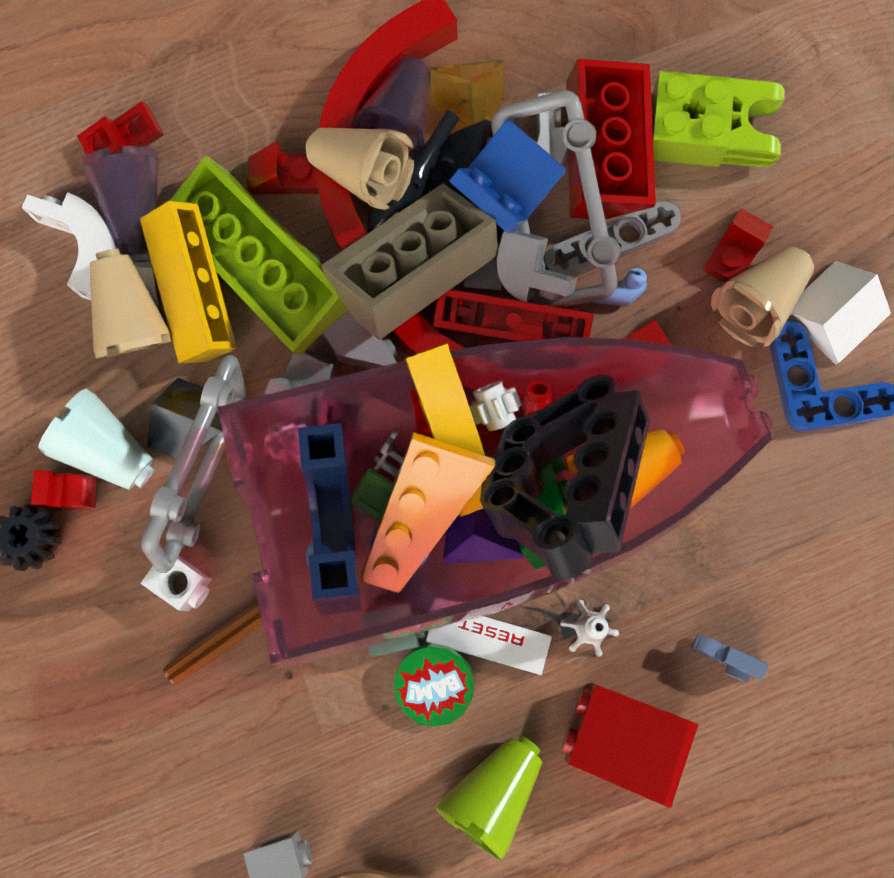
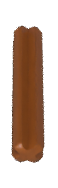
M255 602L167 664L163 669L165 676L171 684H180L270 619L268 610L261 602Z

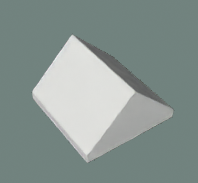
M835 261L802 292L788 319L802 324L807 330L809 339L837 365L884 321L891 312L877 274Z

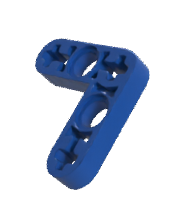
M787 321L778 338L769 345L785 418L788 425L794 430L808 432L882 420L894 414V385L880 382L821 392L809 335L802 324L795 321ZM786 332H788L789 337H796L797 340L791 347L793 357L800 354L802 358L796 357L787 362L784 361L791 354L789 344L780 340ZM798 367L805 372L806 382L804 385L796 386L788 380L787 371L789 368ZM878 395L881 398H887L889 404L884 407L881 404H875L864 408L863 403L870 401ZM842 397L851 403L852 413L849 417L839 416L835 412L833 403L836 398ZM803 404L806 410H814L823 406V413L813 415L808 419V422H806L804 416L798 417L797 411L802 408Z

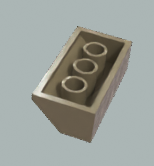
M443 183L322 264L321 267L353 318L378 340H381L498 256L496 220Z

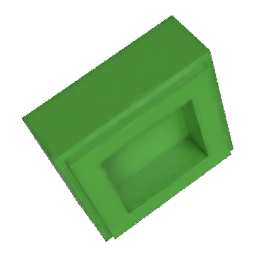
M369 467L351 495V504L380 522L394 483Z

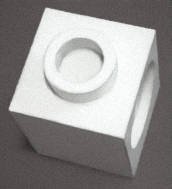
M178 556L175 565L167 573H160L152 566L140 584L177 610L189 612L192 607L196 609L204 602L210 591L207 586L212 579ZM184 573L188 584L182 593L177 594L173 589V580L178 574Z

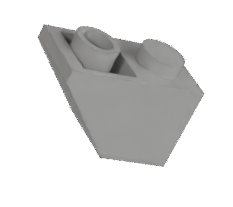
M350 312L339 318L321 334L337 362L388 374L396 370L397 362L395 358L399 357L391 340L388 337L378 340L359 324Z

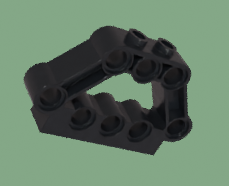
M608 375L592 376L584 380L576 390L530 416H523L513 420L504 429L497 450L493 453L492 458L495 459V467L481 486L480 502L500 536L517 540L541 558L551 575L556 578L569 579L582 574L588 568L593 553L620 552L650 425V418L639 390L620 392L613 377ZM582 445L574 455V463L578 469L577 475L567 483L564 489V496L568 502L566 514L558 515L536 500L544 490V482L541 478L542 469L546 468L551 461Z

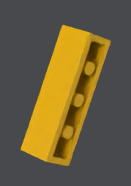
M168 201L141 217L140 222L178 363L208 362L236 349L237 345L199 206L193 203Z

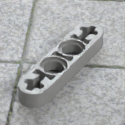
M667 201L657 202L653 208L630 213L606 223L608 236L618 242L620 246L619 258H622L674 235L680 224L681 214L680 210L673 203ZM658 214L663 218H670L667 227L663 223H657L651 226L648 232L649 235L647 234L646 226L653 224ZM631 226L638 231L639 239L632 243L625 242L620 238L619 230L622 227ZM592 230L549 248L545 256L547 270L576 277L598 268L589 261L584 247L587 242L593 240ZM574 248H577L578 257L569 260L565 270L560 265L553 266L556 256L560 255L562 260H566L574 256Z

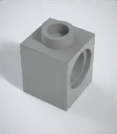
M299 831L252 845L243 853L249 878H305L309 873L308 866L312 865V854L306 839L301 841Z

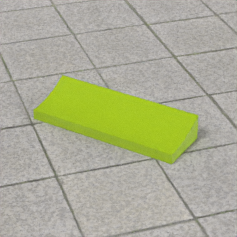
M205 155L170 201L198 204L216 272L293 353L301 356L328 327L349 312V310L324 274L321 267L322 263L226 168Z

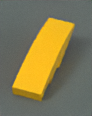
M448 344L406 358L405 360L433 439L485 456ZM481 486L459 513L460 516L483 509L480 502Z

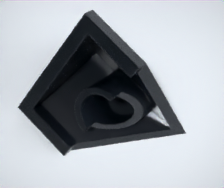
M177 378L151 404L147 447L177 459L201 406L200 399L204 387ZM218 412L215 413L201 446L223 432Z

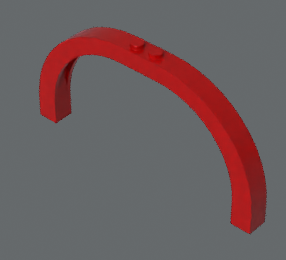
M421 0L388 20L358 47L340 71L328 94L318 128L360 129L372 104L397 76L421 59L458 39L457 18L445 0ZM316 168V181L321 205L333 239L341 252L367 235V232L356 213L351 192ZM419 312L390 332L393 338L411 357L448 344L464 391L473 395L475 390L485 385L502 381L506 390L515 387L521 404L527 385L534 381H543L550 385L553 402L576 390L584 380L596 375L613 377L620 390L667 364L676 353V350L656 320L599 352L575 360L550 364H518L480 355L444 336L429 324Z

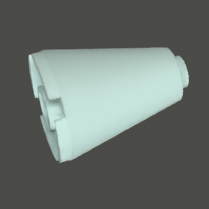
M88 389L80 391L65 405L69 410L60 419L56 416L43 434L38 448L47 457L130 490L135 485L142 488L155 471V469L150 467L153 458L95 393Z

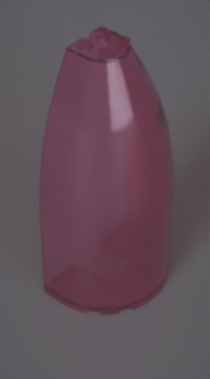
M563 337L488 344L450 351L469 406L472 405L471 402L476 401L473 395L475 390L497 381H502L506 390L515 387L522 404L527 385L534 381H543L550 385L552 401L554 402L576 390L584 380L592 376H611L615 380L620 392L639 390L650 418L648 432L662 428L668 434L674 432L678 436L685 451L684 454L680 455L682 464L629 510L620 552L593 553L588 568L582 574L569 579L554 577L549 572L547 566L534 569L525 555L524 559L445 564L443 560L445 532L431 550L425 563L418 567L399 593L360 581L361 572L371 548L368 544L377 524H380V522L351 504L362 611L320 615L313 602L310 568L306 562L307 548L313 541L307 486L301 470L298 428L341 423L347 455L351 496L368 468L370 467L374 470L377 463L373 460L376 456L379 458L383 456L380 450L395 428L399 429L400 432L392 442L394 444L392 450L403 458L413 432L416 433L409 392L416 388L406 361L219 406L218 412L234 488L251 511L263 571L252 573L271 664L282 670L497 613L554 593L629 559L676 529L709 502L760 454L772 440L773 426L771 419L765 411L762 412L756 409L752 399L758 395V387L754 376L751 373H747L741 359L685 347L629 339ZM521 406L518 407V411L514 412L516 419L518 417ZM582 445L567 452L566 454H564V456L576 452ZM495 450L485 452V456L492 458ZM388 455L385 460L400 470L401 463ZM380 467L378 470H375L394 483L396 477ZM568 470L562 471L564 480L568 479L570 481L577 475L575 473L570 476Z

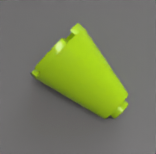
M520 736L518 740L514 738L507 739L439 800L435 810L457 830L459 828L468 835V839L494 858L502 860L508 853L543 764L542 760L538 757L541 750L523 736Z

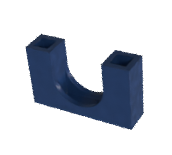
M339 423L298 428L301 470L307 486L314 555H309L313 602L320 615L362 611L347 455L342 425Z

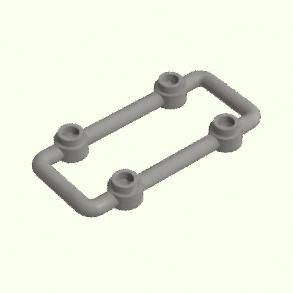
M561 90L504 106L497 110L491 121L494 136L506 120L513 121L556 108L566 107L569 123L564 128L563 141L566 147L575 151L593 235V241L588 246L587 255L589 261L600 269L602 284L576 289L571 295L567 297L562 296L560 301L539 296L540 290L536 289L534 298L530 299L531 303L558 308L610 297L617 288V275L614 263L620 256L618 242L608 236L590 149L596 140V130L589 121L584 120L579 97L574 92L568 90ZM528 220L523 223L518 231L530 234ZM543 259L541 269L547 270L546 262Z
M233 355L224 357L214 377L211 376L206 381L201 394V406L165 486H161L153 498L150 508V519L142 536L141 548L154 568L160 573H167L173 568L182 548L186 547V545L190 547L195 545L200 533V524L195 523L194 519L226 444L231 441L238 442L242 436L245 422L239 419V414L246 399L247 389L240 363ZM220 412L218 415L223 432L211 440L187 497H182L181 490L215 413ZM167 523H170L166 535L167 543L163 550L159 545V541Z

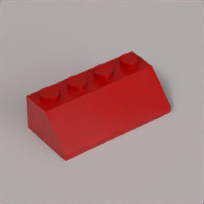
M577 59L566 81V90L574 92L579 97L584 120L589 121L596 130V140L590 149L605 220L653 208L656 205L650 64ZM568 149L570 218L589 219L575 151Z

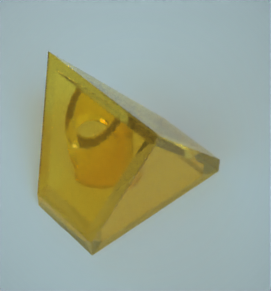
M503 60L430 67L433 105L443 116L447 110H450L460 118L454 127L456 131L485 119L490 122L492 121L493 115L505 99Z

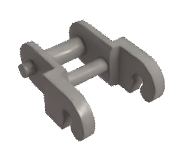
M397 428L394 429L381 448L380 452L383 453V456L381 458L376 456L373 460L377 463L374 470H378L381 467L396 478L399 469L385 459L390 455L401 464L404 458L392 450L394 447L392 442L400 432Z

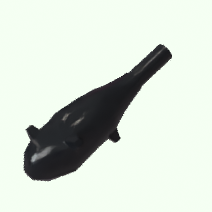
M450 110L446 111L428 141L411 158L414 160V170L410 184L399 201L392 199L386 204L390 207L386 210L370 206L368 233L385 223L396 212H401L429 193L432 172L440 154V149L460 119L455 113Z

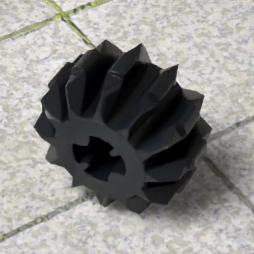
M27 504L24 509L17 506L10 507L9 518L0 516L1 564L6 566L13 564L15 570L25 571L29 566L32 569L42 568L43 558L49 560L56 558L50 548L52 545L57 546L62 543L61 539L53 537V534L61 526L59 523L50 522L51 512L44 509L39 511L37 506Z

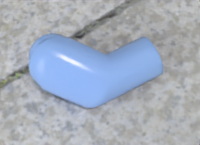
M638 268L630 269L627 272V277L617 285L615 292L610 297L594 301V303L616 306L630 305L644 293L647 287L646 273Z

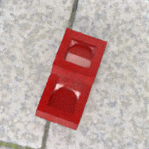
M141 101L114 121L104 116L78 134L77 138L91 165L99 167L141 150L164 136L150 107Z

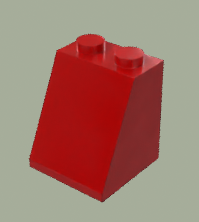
M591 683L589 690L583 688L575 707V712L580 713L576 728H568L561 747V751L566 753L564 759L566 763L671 808L699 724L594 683Z

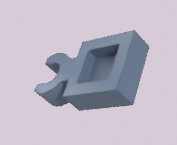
M697 634L691 648L693 651L725 665V674L745 683H748L750 677L763 680L769 664L733 647L723 645L703 634L701 636Z

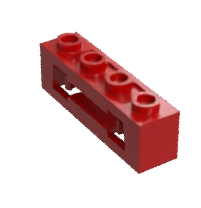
M449 290L437 299L433 327L587 353L594 313Z

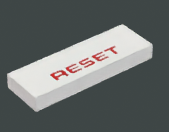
M437 603L426 642L449 646L456 651L542 675L552 636Z

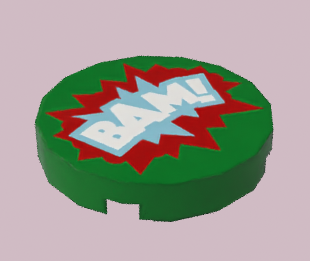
M428 644L417 647L403 659L395 673L393 688L397 704L407 717L421 725L438 727L451 724L465 713L472 701L475 681L471 666L456 650L445 645Z

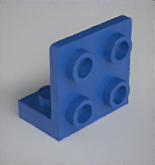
M506 120L469 168H459L449 182L484 213L496 220V223L510 234L519 230L566 173V168L514 122Z

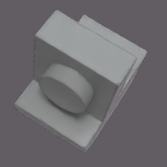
M503 231L497 256L498 275L505 289L521 301L526 302L534 298L536 289L540 290L539 296L560 301L562 296L567 297L574 293L577 278L541 269L548 238L521 231L510 234Z
M307 348L301 356L293 353L284 377L270 379L264 394L274 398L273 406L292 412L294 416L304 418V421H307L318 410L322 386L325 382L332 384L340 363L310 348Z

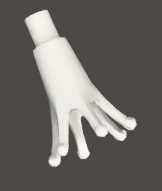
M578 600L577 606L581 610V616L576 621L564 619L560 621V626L574 628L578 636L577 640L569 646V650L575 652L584 643L592 644L595 647V655L601 657L603 653L600 645L606 635L614 637L619 635L617 629H610L605 619V615L610 610V607L605 604L599 613L593 612L585 607L583 600Z

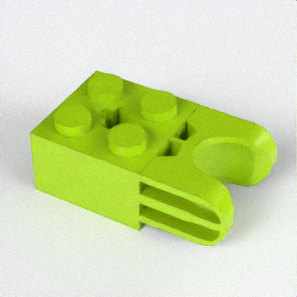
M659 71L652 93L654 161L719 167L720 164L763 168L775 164L781 157V144L778 138L758 132L751 126L748 118L768 116L776 112L784 102L785 90L783 86L769 81Z

